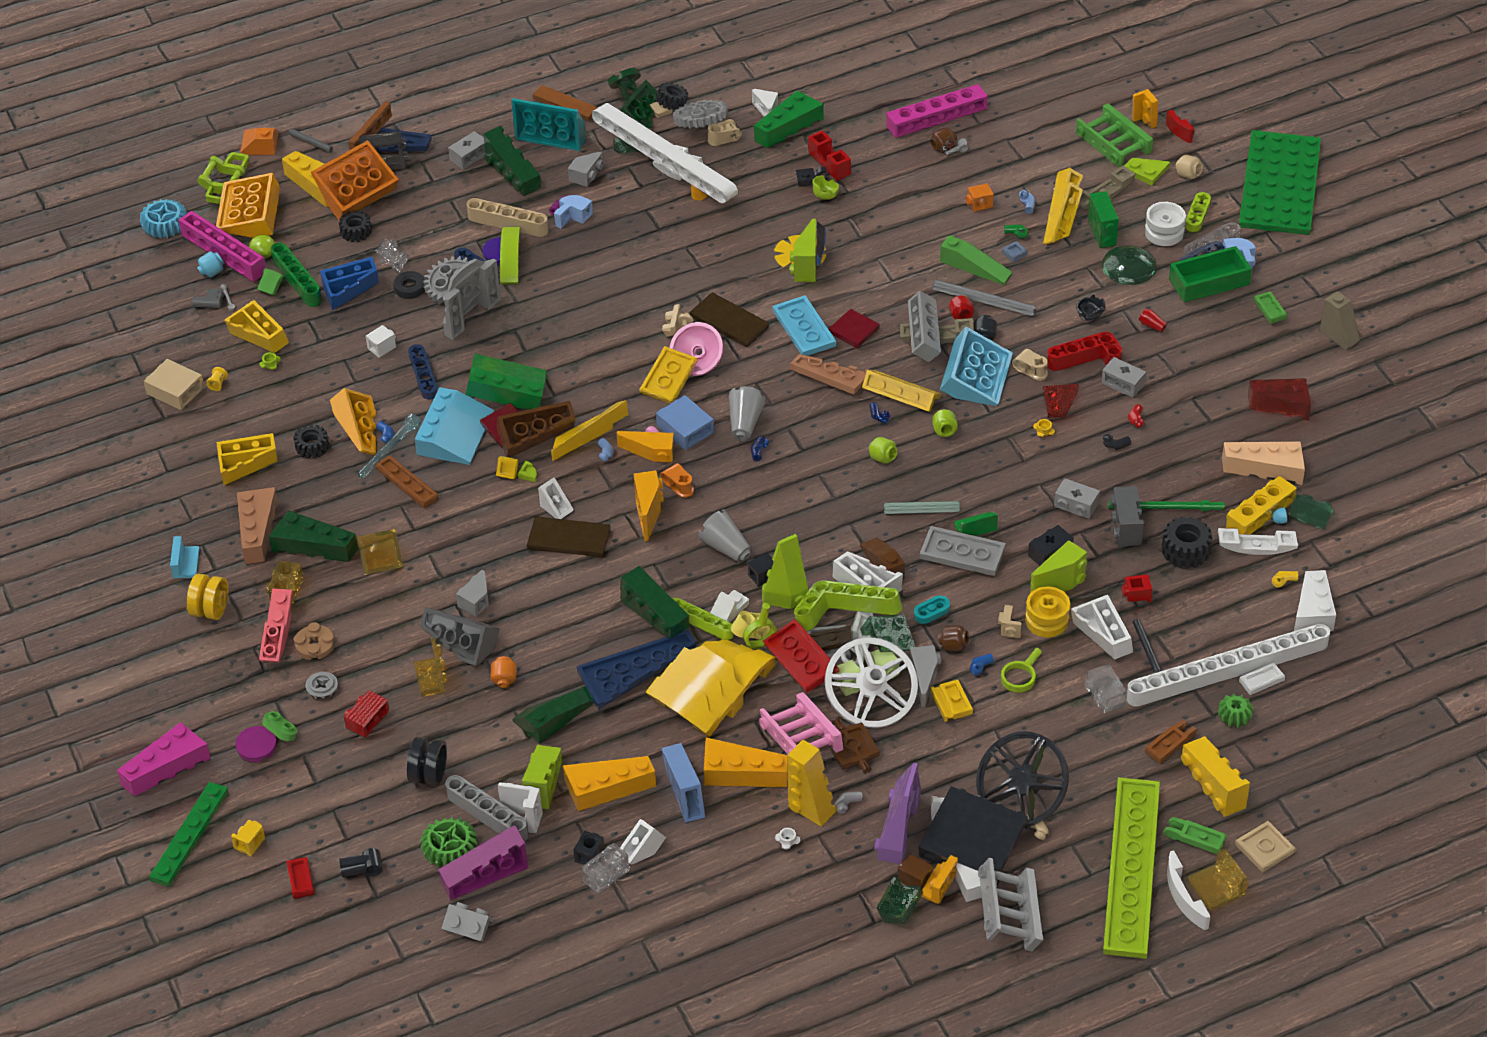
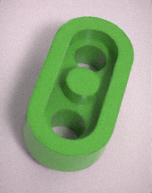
M275 711L264 715L262 724L265 728L281 740H295L298 730L294 724Z

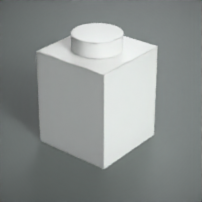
M382 325L366 335L367 348L380 358L396 347V336L392 330H388Z

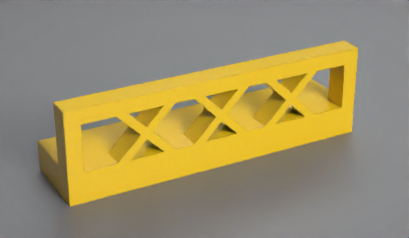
M867 370L862 385L864 389L926 411H931L935 399H940L941 396L939 392L877 370Z

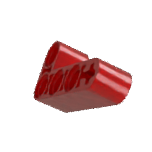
M1097 333L1050 347L1047 351V368L1052 371H1059L1100 358L1107 365L1113 357L1122 360V347L1112 333Z

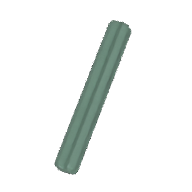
M959 501L884 503L885 514L960 512Z

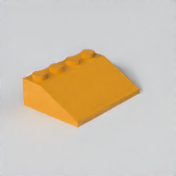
M268 173L224 182L216 227L227 234L252 238L258 235H273L280 194V186L274 174Z

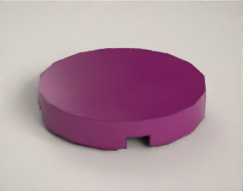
M254 726L245 729L238 735L235 746L237 753L243 760L260 762L266 757L268 759L276 751L277 741L275 735L267 728Z

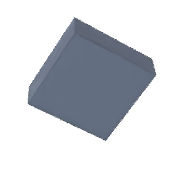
M1017 241L1002 248V253L1012 262L1027 256V250Z

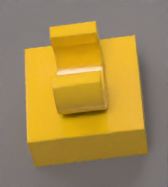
M498 457L496 476L515 479L517 477L518 459Z

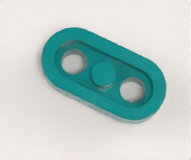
M939 595L917 605L914 608L915 621L927 624L946 615L950 611L949 599Z

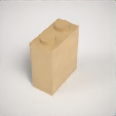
M169 359L160 364L144 380L147 395L179 410H182L204 389L201 374Z

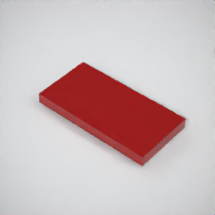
M796 619L763 640L765 647L775 656L806 694L825 682L826 669L831 659ZM836 664L834 665L832 674H836L839 672V668Z

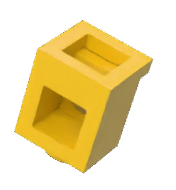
M248 820L244 826L240 827L237 835L234 833L231 835L234 849L252 856L265 840L263 826L257 821Z

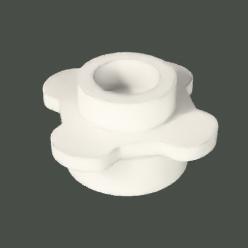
M784 828L775 836V840L780 842L785 850L790 849L794 844L800 843V837L796 836V832L792 828Z

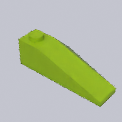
M796 534L777 543L772 558L774 561L772 569H769L767 572L768 581L762 587L763 603L793 609L797 607L808 592Z

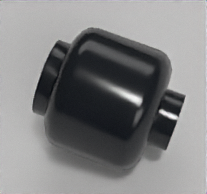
M981 315L975 319L973 323L974 331L991 341L994 340L997 336L996 320L990 315Z

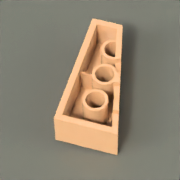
M1224 442L1222 453L1224 472L1245 476L1254 474L1262 479L1281 476L1285 480L1296 481L1298 485L1303 484L1305 467L1301 442Z

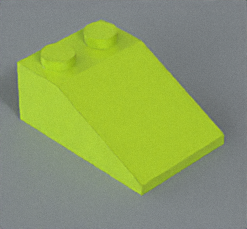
M816 219L810 221L795 241L794 251H790V262H794V264H790V275H794V282H816Z
M1068 540L1031 574L1030 593L1039 587L1047 586L1055 587L1065 592L1074 589L1078 584H1082L1086 578L1087 551Z

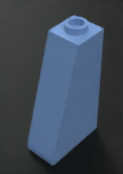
M679 743L661 748L664 767L685 823L705 818L701 784L682 744Z

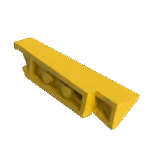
M1067 168L1057 173L1043 241L1045 245L1068 237L1083 191L1079 187L1083 175L1072 168Z
M627 401L615 403L598 416L556 437L553 449L551 450L552 460L554 461L612 430L613 423L628 416Z

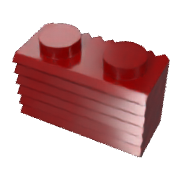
M370 690L364 695H360L353 708L348 709L344 714L345 728L366 738L389 712L388 700Z

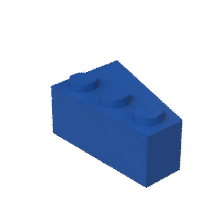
M372 257L320 271L321 283L332 311L378 284V272Z

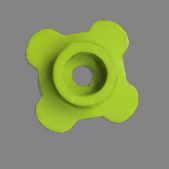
M268 352L262 356V362L259 365L261 368L266 367L267 369L274 370L281 359L275 353Z

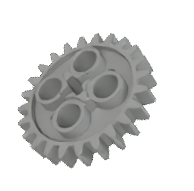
M703 100L696 101V103L690 102L689 105L684 104V107H679V109L673 112V120L678 127L698 128L705 127V125L711 126L712 123L717 124V121H723L729 112L726 103H723V101Z
M452 256L449 261L447 258H444L443 263L438 261V266L432 265L433 270H427L428 275L424 276L425 281L423 283L425 284L424 288L428 297L432 298L433 302L437 301L439 305L444 302L446 306L445 297L450 278L458 269L468 263L467 258L461 260L459 256L457 260H454Z

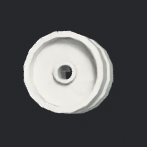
M1158 202L1150 206L1146 213V238L1159 246L1178 244L1184 236L1186 214L1183 208L1172 202Z

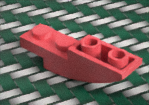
M272 589L259 661L280 662L292 616L290 611L293 598L292 590Z

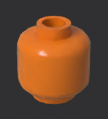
M498 657L492 662L490 679L498 687L507 688L516 681L517 664L510 657Z

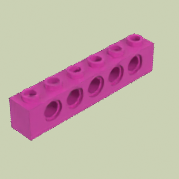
M976 84L886 112V126L895 138L985 110L987 109L988 96L980 85Z
M193 211L179 219L183 237L206 252H217L226 265L253 282L263 276V271L266 269L263 256Z

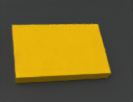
M664 346L640 387V393L669 404L673 403L697 364V357Z

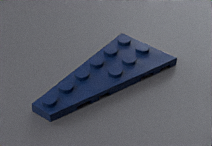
M686 630L672 639L665 637L576 666L577 673L596 707L600 710L669 666L684 647L689 650L696 648V642L689 630Z

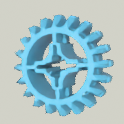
M168 198L166 200L160 199L157 202L153 200L152 204L148 203L147 207H144L143 211L140 212V224L148 236L152 235L153 238L158 236L160 239L166 237L168 239V236H175L176 233H181L179 219L185 216L187 212L180 201L175 202L174 199L169 201Z

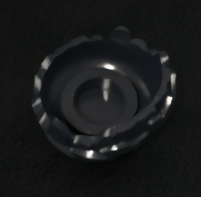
M1092 295L1090 298L1084 297L1076 303L1079 317L1086 321L1099 318L1106 309L1104 299H1099L1095 295Z

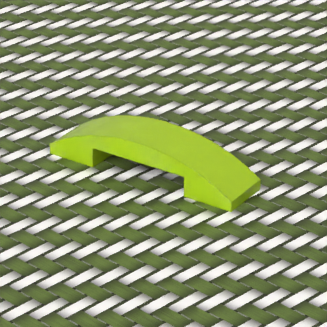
M502 227L500 247L501 285L518 284L520 227Z

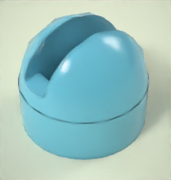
M1279 508L1273 512L1272 517L1275 523H1287L1285 508Z

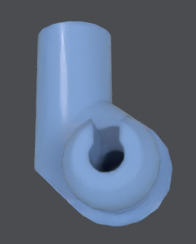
M1027 190L1020 191V200L1026 205L1025 212L1028 214L1033 213L1036 203L1035 197L1028 193Z
M605 438L600 439L598 445L602 448V453L599 454V457L606 462L609 458H612L615 450Z

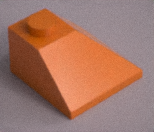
M275 128L244 130L240 153L247 155H275L279 130Z

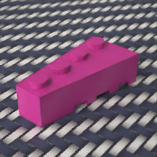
M180 722L117 770L120 784L129 793L136 796L158 785V782L163 779L175 777V773L185 768L189 770L195 767L194 764L202 760L205 762L211 759L208 745Z

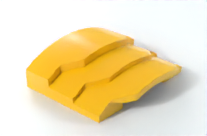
M729 640L705 641L701 645L733 665L736 681L744 686L746 690L758 675L765 678L776 665L775 656L760 649L753 650L742 644L738 645ZM743 694L728 712L727 716L733 718L744 705Z
M700 646L691 650L684 647L660 677L657 676L646 693L662 706L666 705L688 720L696 729L710 737L746 688L736 681L733 665L706 647Z

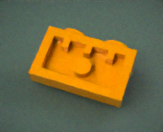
M1149 89L1133 94L1132 120L1135 122L1142 119L1145 124L1147 123L1153 129L1157 127L1158 100Z
M950 855L946 862L943 861L942 864H937L920 893L922 898L937 904L941 902L956 876L957 857Z

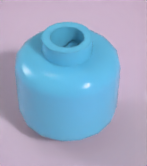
M209 251L198 259L199 266L197 269L202 276L207 275L209 278H212L223 270V264L225 263L217 252Z

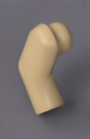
M1043 821L1029 826L1037 830L1034 835L1041 840H1044L1049 832Z

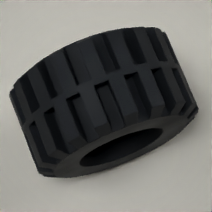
M1183 516L1180 519H1173L1172 522L1169 521L1167 526L1164 527L1161 548L1164 558L1170 560L1169 563L1172 565L1176 564L1180 568L1181 566L1185 568L1192 566L1195 568L1198 567V564H1204V561L1209 559L1211 552V529L1207 527L1205 522H1201L1198 518L1193 519V517L1185 518Z

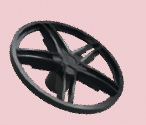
M1029 731L1014 732L993 743L982 757L976 776L977 793L986 799L1006 786L1009 787L1008 790L987 799L990 802L995 803L1018 794L1021 812L1025 814L1023 796H1026L1029 817L1028 826L1041 823L1059 808L1066 795L1069 783L1067 761L1059 747L1047 737ZM1017 739L1036 740L1022 765L1001 749L1005 744ZM1039 742H1041V744H1040V746H1039V748H1038V750H1037V752H1036V755H1035V757H1034V759H1033V762H1032V764L1030 765L1029 762H1030L1031 758L1033 757V755H1034V753H1035V749L1037 748ZM1046 745L1054 751L1059 759L1062 778L1037 773ZM996 751L1013 765L1010 770L995 755ZM993 757L1010 778L985 794L984 775L987 765ZM1041 779L1062 782V785L1042 784ZM1039 790H1060L1051 807L1043 814L1034 818V794Z

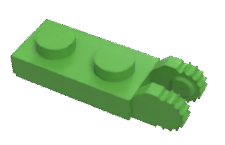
M1177 817L1170 818L1168 823L1171 827H1167L1164 830L1165 836L1173 840L1179 839V841L1219 855L1227 836L1219 831Z

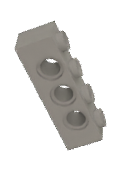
M919 291L908 300L911 347L914 355L930 362L941 353L936 299Z

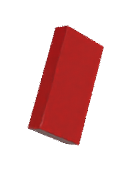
M303 857L286 861L293 899L314 895L308 858Z

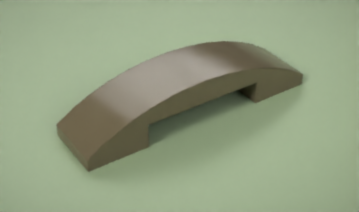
M1124 165L1110 173V179L1089 192L1083 190L1078 206L1082 209H1089L1091 193L1107 191L1110 199H1112L1134 179L1135 174Z
M973 318L956 319L955 325L939 326L940 344L954 342L955 338L965 327L974 331ZM910 323L900 324L901 340L911 343Z

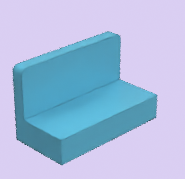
M181 536L173 538L170 561L173 578H193L197 574L200 549L199 546L184 547Z

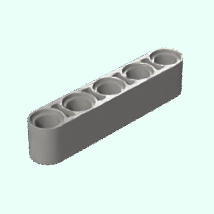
M453 775L447 778L445 782L447 797L452 803L499 834L515 825L524 842L527 840V823L522 816L461 776Z

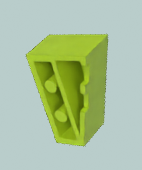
M537 745L534 753L531 754L530 763L522 779V786L539 788L542 809H549L563 761L562 750L558 747Z

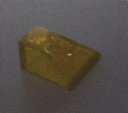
M395 529L356 536L365 575L403 567Z

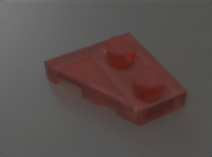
M1079 384L1043 386L1047 418L1067 416L1079 391Z

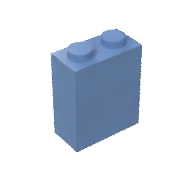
M685 395L656 412L657 427L665 433H674V441L685 450L714 433V419Z

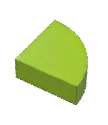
M525 460L518 472V478L536 483L537 472L533 464Z

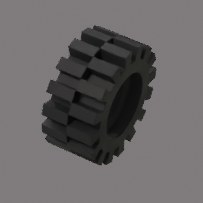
M665 82V84L659 85L656 102H659L660 106L663 105V108L668 107V110L673 109L675 111L679 107H684L689 93L687 89H683V86L679 87L677 83L674 85L673 82H670V84Z
M353 211L354 213L347 212L348 215L343 214V217L339 219L340 235H342L343 239H346V241L351 239V242H354V240L360 242V239L364 241L366 237L370 236L372 227L367 213L363 214L362 211H359V213Z
M310 424V427L304 425V429L300 427L298 432L294 433L295 450L301 457L304 458L306 455V459H310V456H313L314 459L316 455L320 457L322 452L324 454L327 452L326 449L329 448L327 431L322 426L319 428L317 424L315 427H313V424ZM309 440H317L313 443H306Z

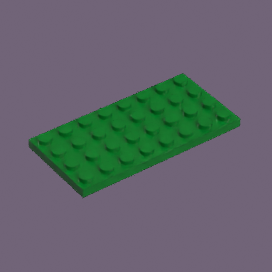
M1251 131L1238 227L1310 235L1321 143L1320 137Z

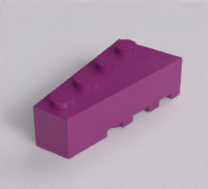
M514 825L438 869L440 882L450 901L528 869L525 842Z

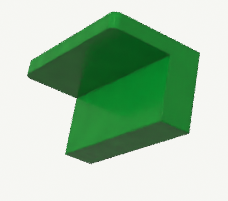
M996 512L979 514L954 521V527L960 533L973 536L982 535L997 530L998 515Z

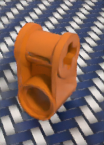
M676 463L661 472L664 484L670 487L679 497L689 498L693 495L694 489L691 486L692 476L680 464Z

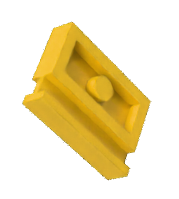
M959 680L940 684L936 688L934 686L931 687L930 692L945 722L951 718L958 719L973 714V708Z

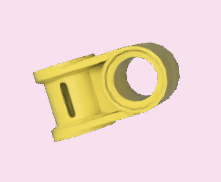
M741 611L731 625V631L736 636L743 638L744 630L752 622L759 620L760 613ZM765 626L755 630L749 638L762 639L769 633L770 627Z

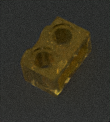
M278 561L276 568L272 570L271 582H268L266 587V593L269 594L270 600L272 589H288L293 591L291 605L294 604L304 577L301 563Z

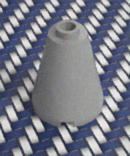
M746 386L740 387V390L733 388L728 396L732 435L740 441L750 438L766 400L765 395L762 396L760 390Z
M722 510L723 513L715 512L703 524L705 527L703 532L699 530L698 538L737 562L747 560L751 555L750 545L728 512Z

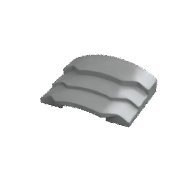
M473 259L458 269L450 278L445 297L446 308L443 320L446 337L454 340L465 330L463 316L477 304L489 310L501 300L497 260L491 259L483 262Z

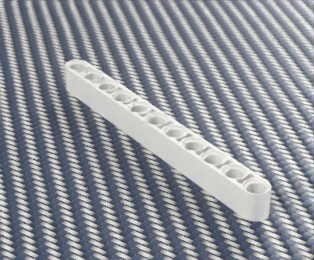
M605 103L592 112V118L598 125L718 202L725 203L738 194V189L733 182L612 105Z
M1324 624L1313 625L1134 679L1128 683L1127 702L1132 706L1145 705L1247 674L1271 663L1280 664L1325 650L1328 647L1330 629Z

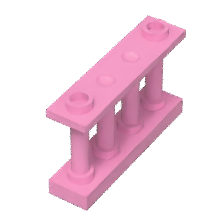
M804 692L796 695L797 704H795V707L770 716L764 708L760 709L761 718L759 723L762 729L767 730L787 755L797 746L796 743L815 735L822 738L810 744L818 749L827 745L836 753L843 750L841 733ZM797 714L803 716L783 726L777 724V722ZM807 724L813 727L791 737L786 734Z

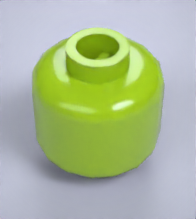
M946 409L939 410L933 416L932 424L937 435L949 437L955 434L958 424L956 416L952 411Z
M877 437L869 445L870 457L875 461L887 464L897 456V446L890 439Z

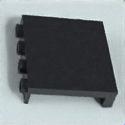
M951 786L918 847L919 857L935 864H942L943 861L946 862L949 856L952 855L958 858L959 864L977 871L988 858H992L994 870L1002 872L1023 829L1028 828V816L1021 811L1008 809L1001 803L990 802L983 796L970 794L963 788Z

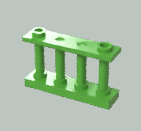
M1109 103L1103 106L1102 116L1088 124L1080 118L1076 121L1077 135L1118 167L1123 166L1125 156L1138 149L1147 155L1152 152L1153 138ZM1105 122L1110 125V127L1099 133L1093 130V128ZM1116 131L1122 135L1110 142L1104 138ZM1127 140L1133 143V145L1122 151L1116 148L1117 145Z

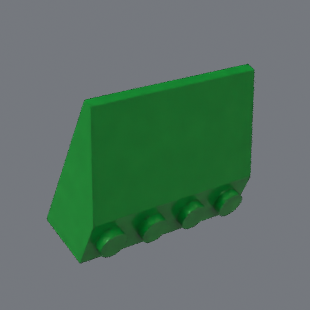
M474 353L465 395L506 405L511 403L514 407L527 410L539 408L545 384L546 370Z

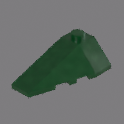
M645 80L618 110L649 129L652 126L653 121H651V118L654 115L650 104L656 102L658 91Z
M584 686L528 707L514 717L512 721L540 744L593 705L594 701Z

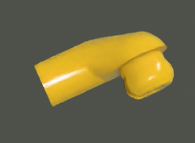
M1279 571L1272 578V584L1275 587H1282L1287 581H1298V571Z

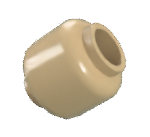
M1183 155L1177 161L1176 169L1179 176L1195 179L1202 173L1203 165L1198 157Z

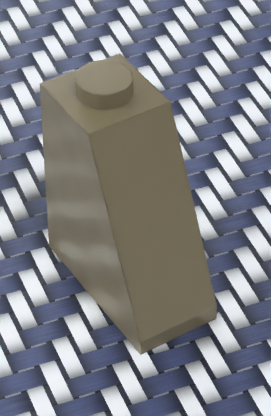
M1336 291L1324 300L1320 332L1347 351L1359 343L1360 338L1351 300Z

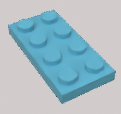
M806 295L772 306L773 313L801 355L809 356L836 347V340Z

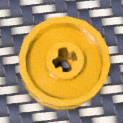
M195 574L190 582L187 594L188 614L194 617H203L205 615L207 619L220 620L228 600V582L226 578L218 576L210 578L209 575Z
M1039 587L1033 590L1028 595L1026 602L1025 622L1027 628L1037 636L1046 638L1056 637L1064 633L1069 624V597L1064 591L1055 587Z

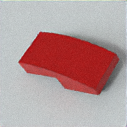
M1173 110L1167 111L1165 125L1168 129L1185 142L1192 143L1193 135L1195 134L1193 125H1190L1187 119L1181 120Z

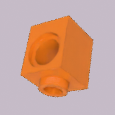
M988 183L968 187V194L965 196V199L973 212L993 208L994 194Z

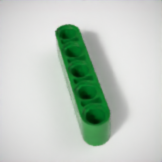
M281 242L274 243L271 246L274 265L308 306L316 307L320 305L322 298L317 282L286 244Z

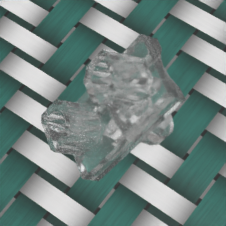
M384 238L375 251L382 257L380 259L382 265L388 263L398 273L402 270L410 256L406 252L398 251L397 243L393 239L388 241Z

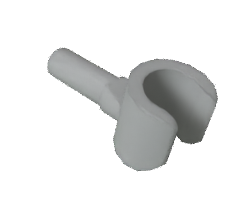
M960 139L957 143L958 146L945 151V154L949 155L956 151L967 152L966 139Z

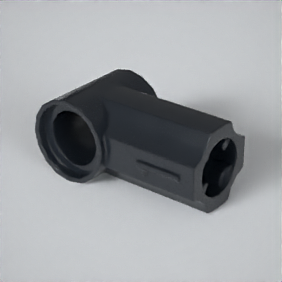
M376 848L366 849L362 852V855L339 858L342 877L363 873L367 876H377L383 871L381 853Z

